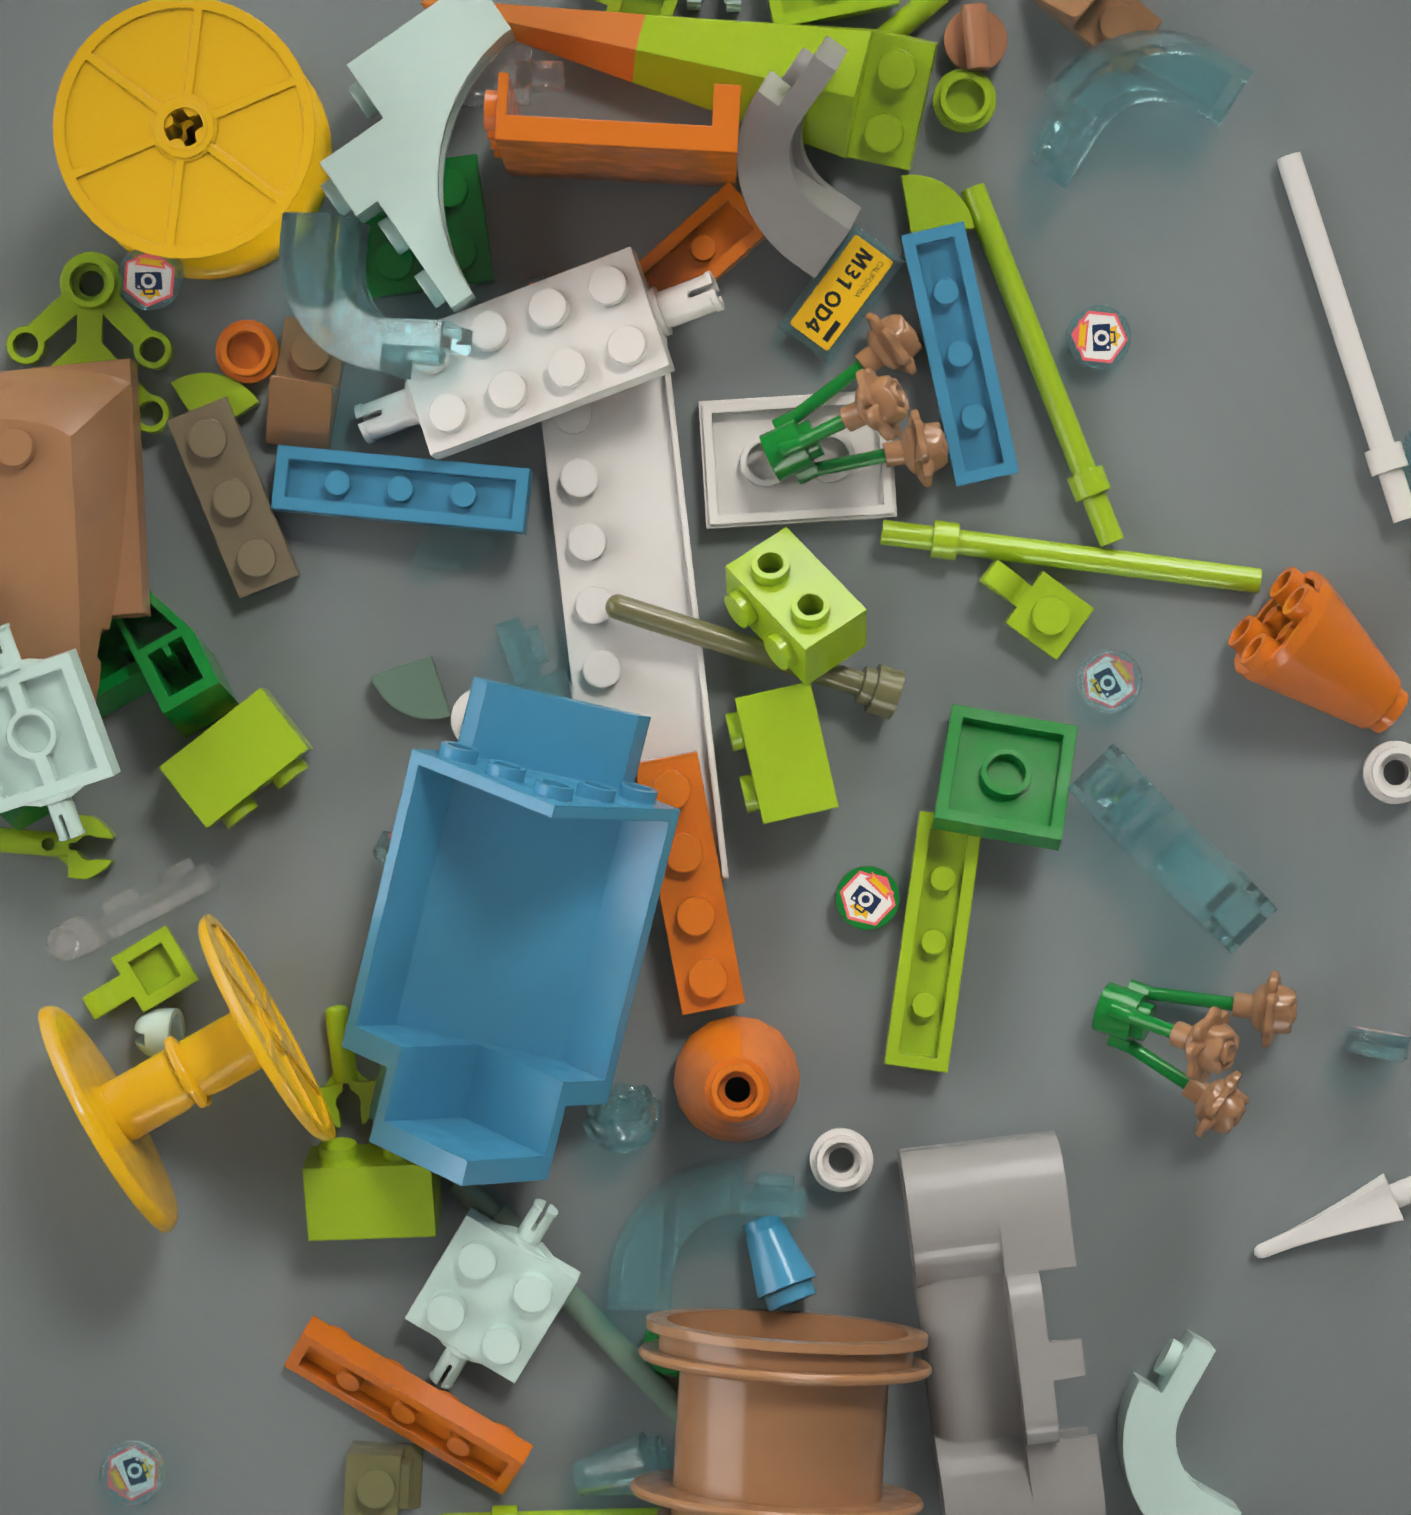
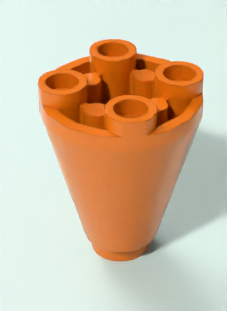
M1294 566L1287 568L1274 581L1269 591L1271 599L1262 607L1256 617L1248 615L1243 618L1229 636L1228 645L1236 651L1234 658L1235 671L1249 681L1361 729L1369 727L1375 733L1385 731L1400 717L1408 703L1409 694L1401 688L1399 676L1328 579L1312 570L1302 573Z
M731 1015L711 1020L689 1035L676 1059L673 1084L678 1105L695 1128L716 1140L742 1143L765 1137L784 1123L797 1102L800 1073L795 1052L779 1030L757 1018ZM742 1077L749 1083L750 1094L745 1100L732 1101L726 1096L725 1085L731 1078Z

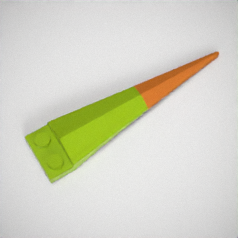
M424 0L420 4L427 9L438 0ZM494 3L512 29L516 38L514 41L713 111L714 84L741 85L740 121H743L749 104L770 70L782 78L803 47L814 54L825 37L829 36L848 51L832 78L805 114L803 143L843 158L849 157L908 171L913 167L939 42L879 29L693 18Z

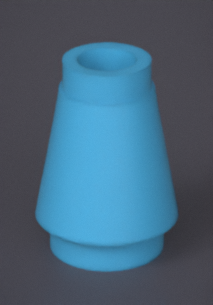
M778 1212L743 1225L747 1236L746 1241L757 1299H765L769 1312L817 1294L811 1280L817 1275L786 1225L782 1223Z

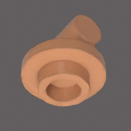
M986 3L965 4L961 6V12L956 14L946 27L943 38L944 50L948 59L958 69L962 68L967 71L982 73L995 67L1004 56L1008 41L1007 32L1002 21L994 13L987 10Z

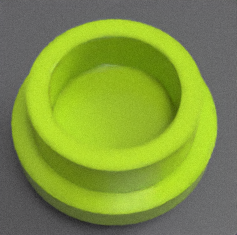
M967 68L956 69L944 75L936 85L932 98L933 110L939 122L947 129L957 133H971L984 127L992 118L997 103L996 92L991 81L981 72L967 71Z

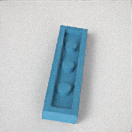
M964 221L901 235L943 431L949 448L948 453L955 485L957 487L1019 473Z
M278 445L271 509L277 512L527 535L533 471L530 468Z

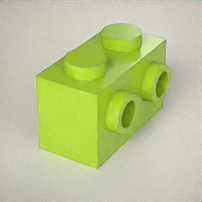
M787 527L725 566L727 595L724 596V603L730 616L740 627L747 628L750 626L763 640L765 649L772 661L782 670L789 668L806 686L867 646V609Z
M804 683L735 698L737 711L727 713L725 717L733 751L746 749L751 774L739 776L747 813L760 811L762 823L766 824L839 807L811 683L807 686Z
M259 688L159 768L206 828L215 827L222 821L229 830L259 807L252 797L264 787L273 782L277 789L280 790L308 769L309 766L303 757L314 748L267 688Z
M336 1137L329 1141H322L318 1146L310 1147L302 1168L308 1241L437 1236L443 1215L440 1175L375 1144H357V1141L352 1138Z

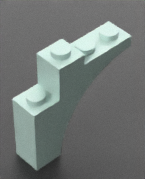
M438 0L348 63V68L357 79V81L347 87L348 91L368 119H371L378 113L381 114L383 119L320 162V165L329 176V179L320 184L338 213L343 217L352 210L356 217L364 224L384 210L387 217L378 222V225L399 255L409 248L424 268V270L414 276L436 308L447 301L455 313L463 311L478 299L462 273L448 233L444 209L446 154L455 122L473 85L491 61L507 45L516 40L512 29L492 0Z

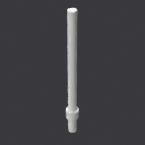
M1301 152L1292 153L1277 159L1276 162L1370 449L1364 452L1371 476L1379 477L1393 523H1397L1411 518V492L1403 467L1409 464L1401 441L1394 442Z

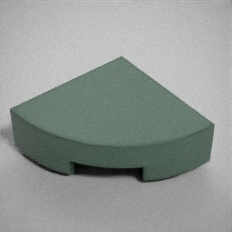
M432 656L371 676L373 684L380 695L398 711L411 717L427 720L451 717V710Z

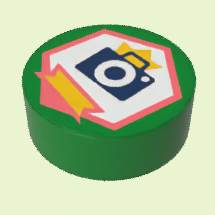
M859 866L850 870L841 878L836 888L835 902L840 915L848 924L858 929L873 930L884 926L894 917L899 906V890L894 879L887 872L875 866Z

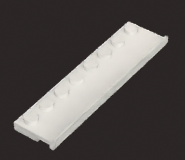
M671 373L541 421L573 699L651 717L640 761L697 750L721 878L725 880L729 879L703 649L694 644L612 619L605 610L608 598L615 594H621L699 619Z

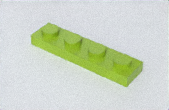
M919 810L884 1064L948 1073L981 837L932 829L934 812Z

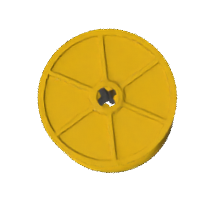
M150 0L126 9L102 24L81 45L62 77L56 96L53 113L54 149L59 169L70 194L90 220L105 233L113 237L130 254L137 258L138 256L136 255L147 253L167 259L166 262L175 268V276L202 280L225 279L249 273L271 263L289 250L308 230L324 201L326 194L320 184L329 179V176L320 165V162L333 154L331 132L324 107L296 58L278 35L263 22L233 5L218 0Z
M206 914L200 919L198 935L211 973L230 1010L226 1015L180 1041L173 1036H168L164 1041V1050L116 1076L91 1038L66 1011L57 1006L49 1005L42 1007L38 1013L39 1026L48 1055L82 1126L128 1198L141 1214L163 1233H169L175 1228L178 1222V1206L167 1171L149 1132L183 1114L194 1104L200 1108L210 1106L212 1103L211 1095L217 1094L258 1070L263 1069L283 1101L311 1135L321 1141H329L336 1136L333 1119L323 1093L281 1012L241 948L224 926L210 914Z

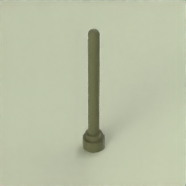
M621 594L612 595L606 601L605 610L612 619L797 677L789 668L782 670L772 661L762 639ZM838 664L814 680L813 683L854 695V702L864 705V712L890 720L902 694L905 671L879 664L876 669L865 666L863 671Z

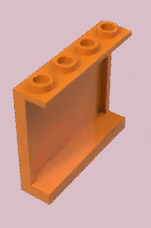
M498 72V90L485 91L483 126L484 130H487V140H491L494 158H502L506 172L511 176L723 187L727 183H731L736 188L741 85L714 84L712 126L521 116L509 73Z

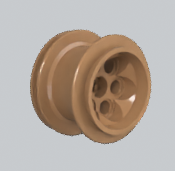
M685 1308L657 1311L647 1315V1330L659 1334L657 1340L641 1345L638 1349V1354L649 1363L680 1371L674 1467L640 1474L630 1482V1490L638 1498L663 1506L658 1510L657 1515H917L923 1510L924 1502L917 1494L898 1486L883 1483L889 1385L921 1381L932 1374L933 1369L929 1363L914 1357L915 1351L923 1350L928 1346L929 1336L926 1332L914 1327L875 1319L792 1310L769 1312L768 1309Z

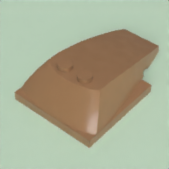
M130 358L0 371V625L10 623L9 627L22 660L26 658L45 659L76 648L96 702L101 673V661L97 657L101 634L110 629L111 620L151 616L137 363Z

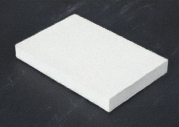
M856 391L839 392L798 424L809 420L814 428L839 416L842 407L855 402ZM813 394L698 401L706 530L896 518L897 505L894 467L887 468L886 463L822 475L804 484L799 483L796 475L780 482L767 459L759 436L775 429L772 423L773 419L792 411ZM867 425L853 432L846 428L821 440L820 443L825 455L814 460L818 462L883 449L882 443L887 441L879 434V431H875Z

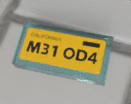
M854 223L849 233L816 278L810 281L778 324V328L829 365L903 266L905 260Z

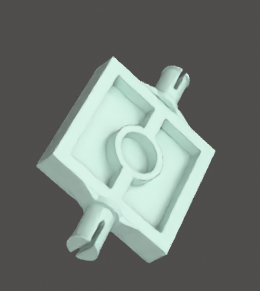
M10 623L0 625V813L24 805L39 807L47 805L59 837L58 840L59 842L65 841L86 832L82 826L72 796L78 793L84 786L115 776L121 770L76 648L45 659L26 658L22 660L9 627Z
M536 1198L519 1228L499 1224L477 1210L469 1209L405 1317L406 1320L437 1337L446 1347L435 1367L429 1373L430 1379L436 1385L448 1365H451L440 1387L452 1389L468 1360L488 1367L513 1383L517 1381L581 1274L580 1271L554 1257L544 1243L541 1242L554 1218L559 1214L552 1204L548 1206L537 1224L535 1222L547 1201Z

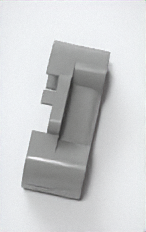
M1051 1130L898 1149L899 1172L918 1329L926 1332L929 1336L927 1348L921 1350L922 1360L929 1363L933 1369L932 1374L925 1379L941 1515H1107L1097 1434L1088 1435L1087 1426L1059 1429L1054 1381L1086 1376L1082 1339L1049 1341L1044 1298L1038 1271L1077 1267L1066 1177L1056 1133Z

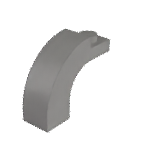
M829 36L825 37L814 54L803 47L782 78L770 70L748 106L738 137L737 170L739 183L752 218L767 240L783 256L813 278H816L849 233L862 209L817 174L808 160L803 144L805 114L832 78L848 51Z

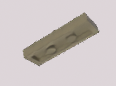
M226 396L166 420L239 599L298 576L300 574L276 513L271 509L270 498L228 397Z

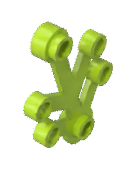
M84 252L70 259L60 275L61 295L28 326L14 329L9 334L6 342L7 352L14 361L25 366L36 365L47 355V341L77 317L76 343L51 366L118 360L103 344L105 316L134 345V356L138 363L145 368L154 371L162 370L170 365L175 354L174 345L170 338L159 331L152 330L122 298L124 277L121 269L111 258L98 252ZM92 273L100 274L104 280L102 291L96 296L85 295L82 289L84 278ZM27 334L34 335L38 341L37 351L31 357H21L16 349L18 340ZM152 339H160L165 345L164 356L157 362H149L143 355L145 344ZM138 381L141 430L149 434L161 433L169 427L166 420L172 418V409L166 400L157 395L150 394ZM156 402L162 408V419L156 425L147 426L141 419V411L146 404Z

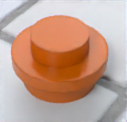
M240 320L230 324L222 331L216 343L215 353L217 363L226 376L242 384H255L268 378L276 369L280 346L275 334L263 323L255 320Z

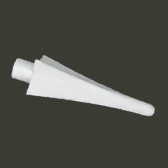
M1384 1173L1351 1195L1307 1221L1258 1244L1254 1248V1255L1257 1258H1266L1317 1240L1404 1221L1399 1208L1411 1204V1176L1388 1184Z

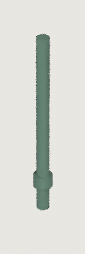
M453 1183L448 1188L468 1210L473 1208L499 1224L519 1228L523 1221L507 1203L501 1207L480 1185L460 1186ZM575 1285L562 1308L676 1425L678 1391L649 1362L642 1359L638 1354V1349Z

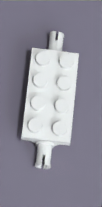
M630 246L395 336L393 339L407 380L405 381V388L365 404L360 403L354 406L356 419L363 418L364 421L358 424L361 434L368 444H372L380 438L419 424L422 427L430 455L436 460H440L675 371L667 347V337L673 335L672 328L715 311L725 310L722 297L717 295V292H720L716 279L711 271H707L701 276L662 291H658L656 287L650 288L644 277L637 253Z

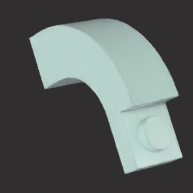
M1186 1329L1180 1341L1171 1338L1161 1351L1154 1366V1372L1160 1375L1156 1383L1133 1371L1125 1387L1117 1418V1449L1121 1469L1126 1483L1144 1515H1241L1242 1513L1234 1501L1193 1478L1183 1468L1178 1456L1176 1429L1180 1414L1216 1352L1209 1341Z

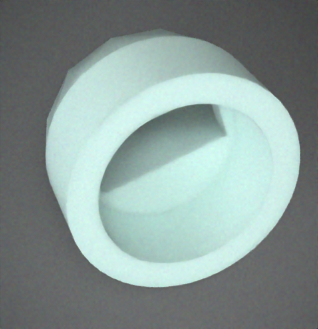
M159 1007L141 1014L135 1023L134 1030L143 1035L135 1039L136 1046L145 1055L152 1057L165 1049L164 1041L168 1036H173L178 1041L185 1038V1021L182 1011L179 1008Z

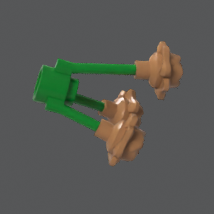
M871 312L865 315L871 328L867 332L868 346L854 356L856 362L792 411L773 419L772 423L775 429L759 436L767 459L780 482L796 475L799 483L804 484L822 475L886 463L887 468L906 465L912 473L917 474L924 487H930L932 485L933 472L947 465L949 448L945 439V433L941 430V424L939 422L924 423L917 409L910 410L908 417L909 426L904 428L901 435L899 422L908 415L907 412L910 409L909 401L896 378H892L889 375L877 377L875 374L883 365L889 369H898L904 373H909L911 376L917 373L913 357L922 349V345L918 342L916 331L902 315L893 314L882 319ZM857 379L859 387L856 389L855 402L842 407L839 416L814 428L809 420L798 424ZM867 425L871 429L879 431V434L887 441L882 443L883 449L818 462L814 460L825 455L820 441L846 428L853 432Z
M1275 970L1271 971V975L1266 983L1261 984L1254 994L1235 992L1234 997L1153 987L1131 979L1127 988L1112 982L1105 986L1094 1012L1092 1029L1109 1035L1108 1046L1127 1052L1182 1088L1181 1095L1196 1104L1195 1114L1199 1120L1196 1124L1195 1135L1202 1138L1209 1129L1218 1133H1229L1231 1128L1240 1122L1242 1115L1246 1112L1245 1105L1249 1103V1097L1238 1089L1239 1081L1242 1078L1240 1071L1232 1072L1225 1080L1220 1078L1211 1083L1207 1082L1211 1073L1220 1074L1222 1071L1230 1069L1234 1063L1236 1051L1239 1049L1240 1039L1234 1029L1229 1026L1230 1013L1224 1010L1232 1011V1017L1250 1019L1254 1029L1260 1031L1262 1047L1269 1048L1275 1034L1291 1033V1025L1296 1021L1297 1017L1296 1007L1298 1002L1296 991L1282 985L1280 974ZM1148 1000L1211 1009L1206 1017L1194 1026L1182 1021H1178L1174 1025L1155 1018L1157 1007L1149 1003ZM1150 1031L1170 1038L1169 1041L1172 1046L1185 1050L1188 1062L1186 1074L1134 1041V1038L1144 1041Z

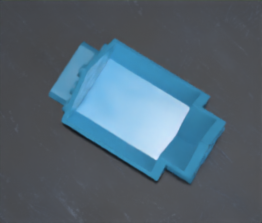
M474 676L458 742L441 741L439 750L412 749L341 1045L343 1048L380 1064L370 1105L369 1118L374 1120L369 1142L460 1186L548 1180L566 1106L608 1103L681 810L657 801L658 791L656 789L635 783L651 717Z

